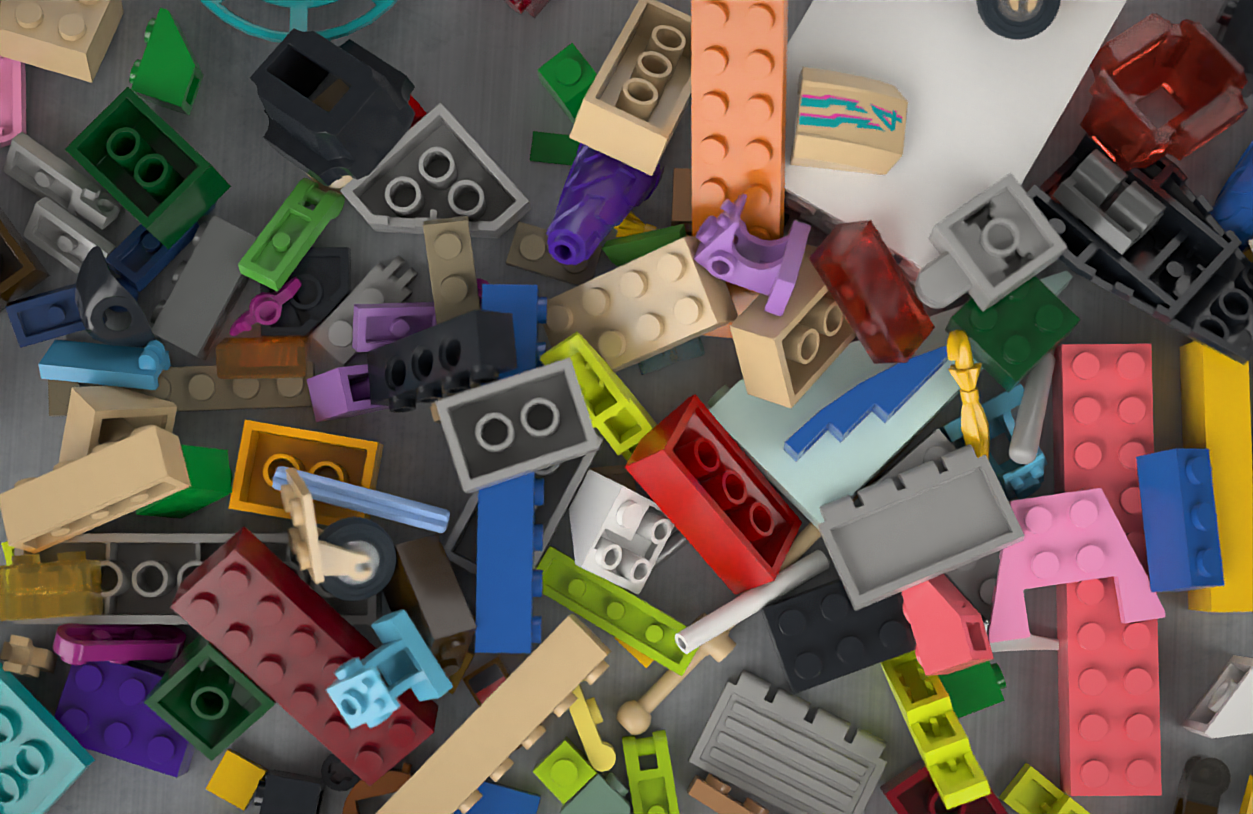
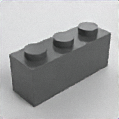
M215 215L212 216L209 223L204 221L193 238V245L196 247L188 262L183 260L174 272L171 282L175 286L167 301L162 299L152 313L150 320L154 324L151 329L152 333L194 356L206 360L250 279L240 273L238 263L257 237Z

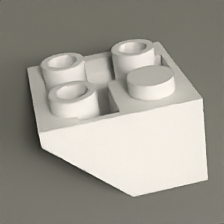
M590 469L569 507L575 564L639 595L675 525L655 502Z

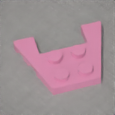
M1102 488L1009 501L1025 537L1023 541L1000 550L996 586H994L991 601L993 604L990 622L987 625L986 631L989 643L1030 637L1024 589L1104 577H1114L1121 623L1166 617L1165 610L1156 592H1151L1150 581Z

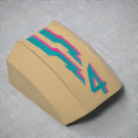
M802 67L798 80L797 94H799V103L790 165L885 175L903 156L908 101L894 85L842 72Z

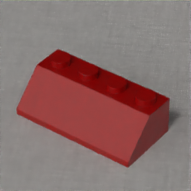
M694 394L688 397L641 438L625 468L714 570L717 576L734 595L775 580L800 529L802 521L697 395Z

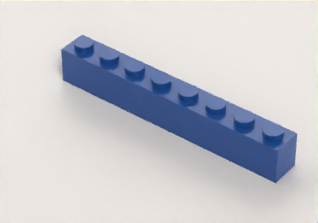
M482 284V310L513 313L517 368L499 374V380L544 366L540 356L547 352V343L538 342L539 324H547V297H539L538 285ZM490 383L480 384V387ZM536 471L478 490L477 629L475 653H532L533 643H541L542 616H533L534 597H542L543 570H534L535 551H543L544 538L543 524H535V506H544V478H536Z

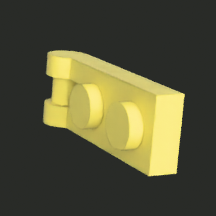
M579 684L572 691L578 699L569 707L591 766L597 771H608L615 764L616 751L611 743L602 741L597 724L604 721L595 697L586 699L581 684Z

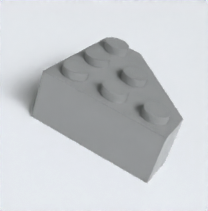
M441 102L404 134L369 176L366 175L358 180L352 179L340 190L344 197L376 232L424 234L423 221L468 216L471 237L500 238L532 210L529 200Z

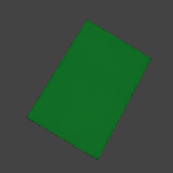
M533 131L530 161L572 166L580 142L569 138L570 135Z

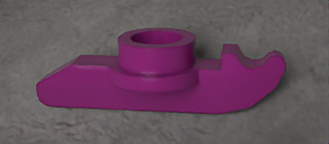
M294 277L285 283L279 291L275 290L272 293L262 292L256 295L251 300L249 309L234 321L229 334L237 336L243 331H250L252 329L251 326L256 322L263 325L275 323L281 316L282 304L291 299L301 287L300 280Z

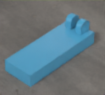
M55 339L38 365L41 379L156 390L159 386L158 377L162 370H168L171 362L169 351L165 350L164 345L157 340H151L145 348Z

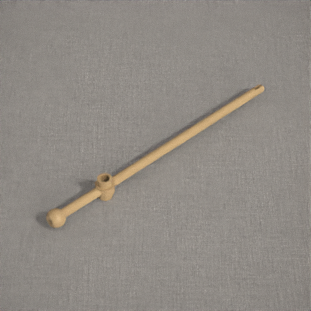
M924 427L864 488L870 486L926 427ZM858 494L852 499L853 503L857 500ZM811 522L795 537L779 572L797 562L821 537L819 530ZM705 612L702 613L693 623L707 616ZM733 627L701 645L683 676L668 669L638 701L631 700L621 705L617 711V721L632 735H639L645 732L651 724L652 717L650 713L705 656L711 655L719 663L734 649L736 643L728 636Z

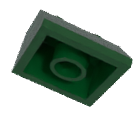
M201 634L182 651L144 701L147 706L211 762L276 704L269 695Z

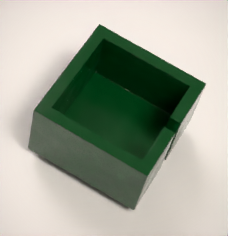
M1033 276L984 312L974 299L971 298L950 318L945 331L948 334L957 329L965 331L970 341L973 358L978 363H982V367L1009 393L1073 331L1081 319L1036 276Z

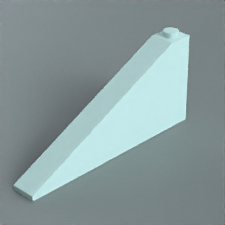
M1066 270L1040 279V281L1058 296L1067 287L1073 276ZM962 306L849 343L844 351L792 408L747 394L744 379H742L731 389L727 385L721 387L708 401L707 404L711 407L709 411L764 476L818 529V524L825 522L819 508L820 506L850 495L851 499H853L857 495V491L863 489L960 393V386L948 370L951 365L955 364V360H947L886 423L871 412L841 443L827 431L797 462L784 451L785 441L820 410L859 383L904 360L942 346L947 347L949 334L945 331V328L950 318Z

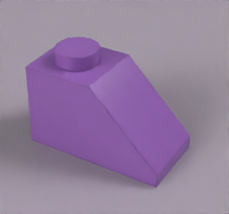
M368 364L339 367L307 379L316 422L349 418L389 409V406L371 405Z

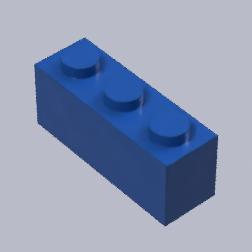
M1175 448L1137 456L1136 461L1151 592H1178L1225 586L1209 449Z

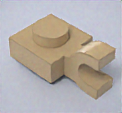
M11 634L10 642L4 641L0 659L4 661L2 668L4 671L38 678L40 671L54 673L58 656L50 650L34 647L30 638Z

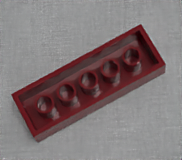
M245 526L180 583L170 607L367 785L371 786L434 733L439 706L432 699L419 701L411 688L396 698L401 706L393 710L392 715L380 724L369 728L367 723H363L352 729L350 728L326 689L338 679L334 674L336 669L355 657H358L361 661L377 648ZM379 671V677L383 681L384 685L387 687L388 683Z

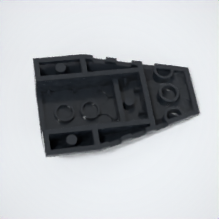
M1109 111L1085 134L1073 154L1039 188L1034 184L1026 192L1067 246L1058 259L1076 274L1117 295L1163 324L1199 344L1245 365L1253 356V262H1250L1238 248L1242 242L1232 230L1225 232L1210 214L1214 208L1204 196L1196 197L1185 184L1188 177L1183 171ZM1095 149H1098L1128 174L1125 182L1130 185L1136 181L1167 207L1163 212L1164 215L1156 225L1123 254L1107 245L1096 236L1095 231L1082 220L1073 217L1052 196L1061 183L1068 179Z

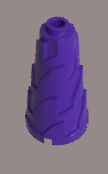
M580 143L576 158L565 181L555 216L546 232L548 235V252L558 262L568 265H576L584 261V259H589L615 226H619L634 207L640 206L643 201L650 198L662 179L664 166L660 169V164L658 163L651 176Z

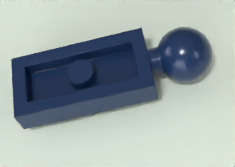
M217 201L201 217L209 215L215 209ZM195 222L168 250L140 224L105 258L106 263L111 270L141 292L193 240L199 225Z
M116 278L138 302V290L123 278ZM76 283L7 303L5 308L20 348L85 330L75 301ZM114 305L109 307L110 310L118 313L128 311L122 306ZM105 311L103 313L102 318L104 324H106L108 320Z

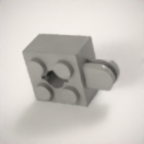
M1009 173L935 225L928 239L940 256L920 270L915 281L916 293L925 305L936 309L949 305L968 292L984 312L1055 262L1066 250L1067 246L1012 173Z

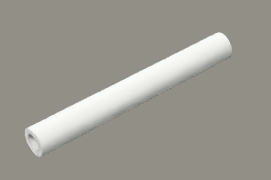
M820 550L812 552L780 571L774 581L750 589L676 633L675 640L677 645L684 653L688 654L829 568L827 557Z

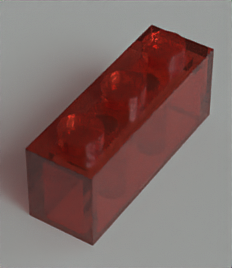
M871 220L838 224L809 257L874 364L908 362L935 328L924 310L923 304L918 300L902 269L896 263L880 232L875 228Z

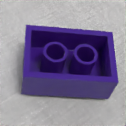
M132 660L126 664H115L109 661H88L83 665L71 664L54 718L83 748L176 778L188 772L195 751V747L144 703L145 698L166 671Z

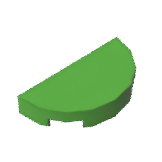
M681 224L607 240L602 249L610 261L617 267H620L683 237H687L685 226Z

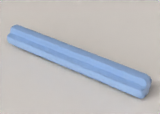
M277 467L272 482V487L275 490L281 491V485L288 484L286 469L289 467ZM297 470L311 492L313 500L438 533H443L447 529L450 512L447 509Z

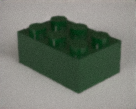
M129 87L116 97L65 148L96 181L168 250L231 187L203 156Z

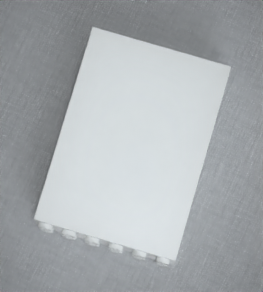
M813 0L787 44L784 207L801 213L799 219L844 245L863 244L873 247L887 259L894 274L915 285L920 270L940 256L928 239L936 224L1009 173H1012L1020 185L1023 183L1127 0H1061L1058 13L1053 22L1040 34L1023 40L1007 39L991 31L979 15L976 0ZM1026 5L1023 8H1018L1017 11L1012 10L1011 7L1006 8L1003 6L1004 10L1013 16H1021L1029 12L1026 10ZM802 67L842 72L894 85L908 101L903 156L885 175L790 165L799 103V94H797L798 80Z

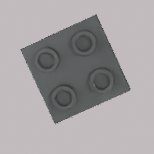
M1098 149L1089 154L1074 173L1062 182L1052 195L1067 212L1076 219L1082 220L1096 232V236L1121 254L1151 230L1164 215L1163 212L1167 208L1136 181L1130 185L1125 182L1128 174Z

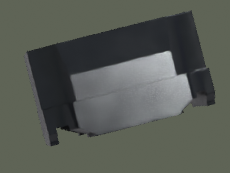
M293 28L250 77L257 86L258 96L269 119L268 130L263 138L284 158L328 187L334 181L341 179V176H351L356 180L366 175L369 176L411 128V123L415 116V112L408 102L415 86L408 76L351 39L337 46L315 31L302 32ZM331 73L351 86V88L328 113L309 100L308 97L326 76Z

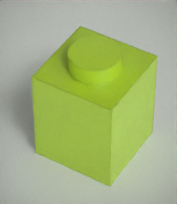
M566 736L534 767L532 772L564 805L597 773V770L591 766L587 756Z

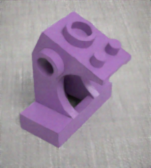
M742 194L734 202L726 199L721 206V209L724 211L717 218L713 215L708 217L699 228L696 238L700 241L694 260L718 279L767 295L768 299L764 311L782 317L797 280L811 226L794 220L787 236L772 241L759 239L748 233L746 224L740 219L747 195Z

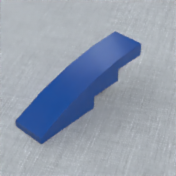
M942 346L904 360L859 383L820 410L787 439L784 444V451L797 462L827 431L841 443L871 412L886 423L947 362V347Z

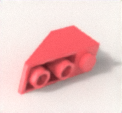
M944 574L901 591L904 599L903 612L907 621L911 624L916 641V658L923 667L925 676L950 674L994 659L981 614Z

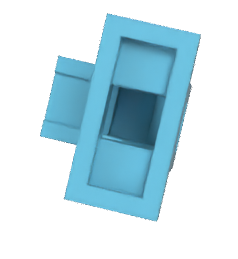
M1022 384L1016 385L1009 393L1004 391L981 404L989 423L990 440L1005 433L1008 441L1011 443L1015 426L1011 409L1021 404L1024 393ZM961 416L938 428L950 442L963 436ZM1038 447L1035 460L1030 464H1019L1009 459L998 465L989 451V462L1008 501L1015 497L1024 499L1041 487V483L1044 482V466L1048 463L1040 447Z
M405 610L386 614L371 624L382 645L361 661L358 657H355L336 669L334 674L338 679L326 689L351 729L363 723H367L369 728L386 720L392 715L393 710L401 706L396 698L409 688L412 689L419 701L439 698L453 688ZM379 671L388 683L387 687L384 685L383 681L379 677Z

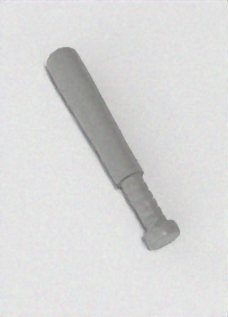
M1055 348L1028 374L1009 447L1010 458L1019 464H1030L1037 456L1056 361L1054 357Z

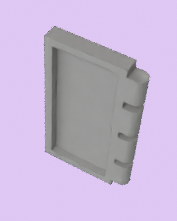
M969 444L940 456L945 472L941 474L934 461L931 460L900 473L899 478L904 488L900 491L897 490L890 477L857 491L862 504L857 509L850 495L819 507L825 521L818 524L819 532L855 611L1024 540L1025 535L986 455L977 458L972 446Z
M744 669L736 684L729 681L726 682L692 750L688 762L791 814H863L887 765V761L880 758L887 741L860 727L856 729L850 742L844 740L850 728V722L820 707L817 708L811 722L804 718L810 708V702L780 687L777 689L772 701L769 702L764 698L771 683Z

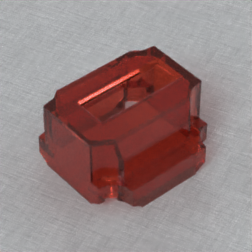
M1151 13L1107 42L1096 53L1090 64L1095 79L1088 90L1093 98L1088 112L1079 125L1124 172L1133 168H1147L1166 154H1170L1181 161L1243 117L1248 110V106L1244 102L1241 92L1248 83V80L1243 71L1244 68L1199 22L1185 19L1179 24H1173L1170 20L1164 19L1159 14ZM1163 87L1184 111L1157 129L1135 105Z

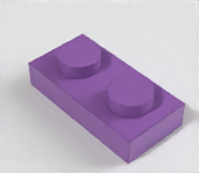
M434 302L354 304L352 348L357 352H369L437 325Z

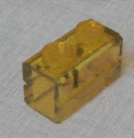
M86 551L57 553L58 562L40 563V554L12 556V565L0 566V620L13 621L102 614L100 561L86 560Z

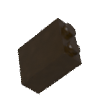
M438 534L395 545V570L389 583L382 591L391 613L405 610L445 675L449 677L461 668L477 627Z

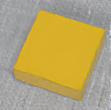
M229 748L205 789L244 811L248 808L256 793L259 780L264 779L268 769Z

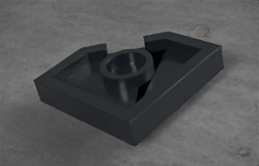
M349 247L310 248L285 282L287 283L294 277H297L301 282V287L291 299L282 304L281 316L275 323L271 325L261 324V337H308L351 293V249ZM260 283V293H272L275 291Z

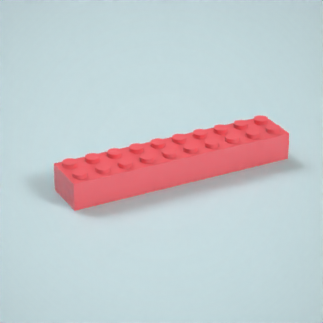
M1061 344L1055 348L1054 357L1056 361L1052 375L1054 495L1102 488L1150 581L1136 457L1154 453L1151 344ZM1113 576L1057 584L1060 790L1070 796H1162L1158 618L1121 623Z

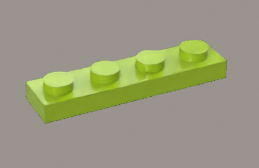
M552 545L549 546L536 570H543L542 594L678 675L683 676L699 649L698 647L686 654L677 645L675 634L687 628V625L630 591L575 564L574 558Z

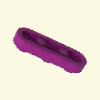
M68 623L57 628L53 649L64 662L73 665H83L88 661H109L115 664H126L130 660H151L157 663H168L171 659L178 658L182 653L186 634L181 629L170 624Z

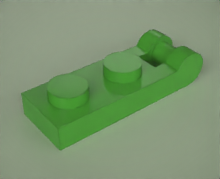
M308 178L301 179L238 263L240 273L273 290L279 291L329 221L335 219L340 214L345 202L344 195L334 190L325 192L319 189L318 183ZM311 204L316 206L314 210L306 207H309Z

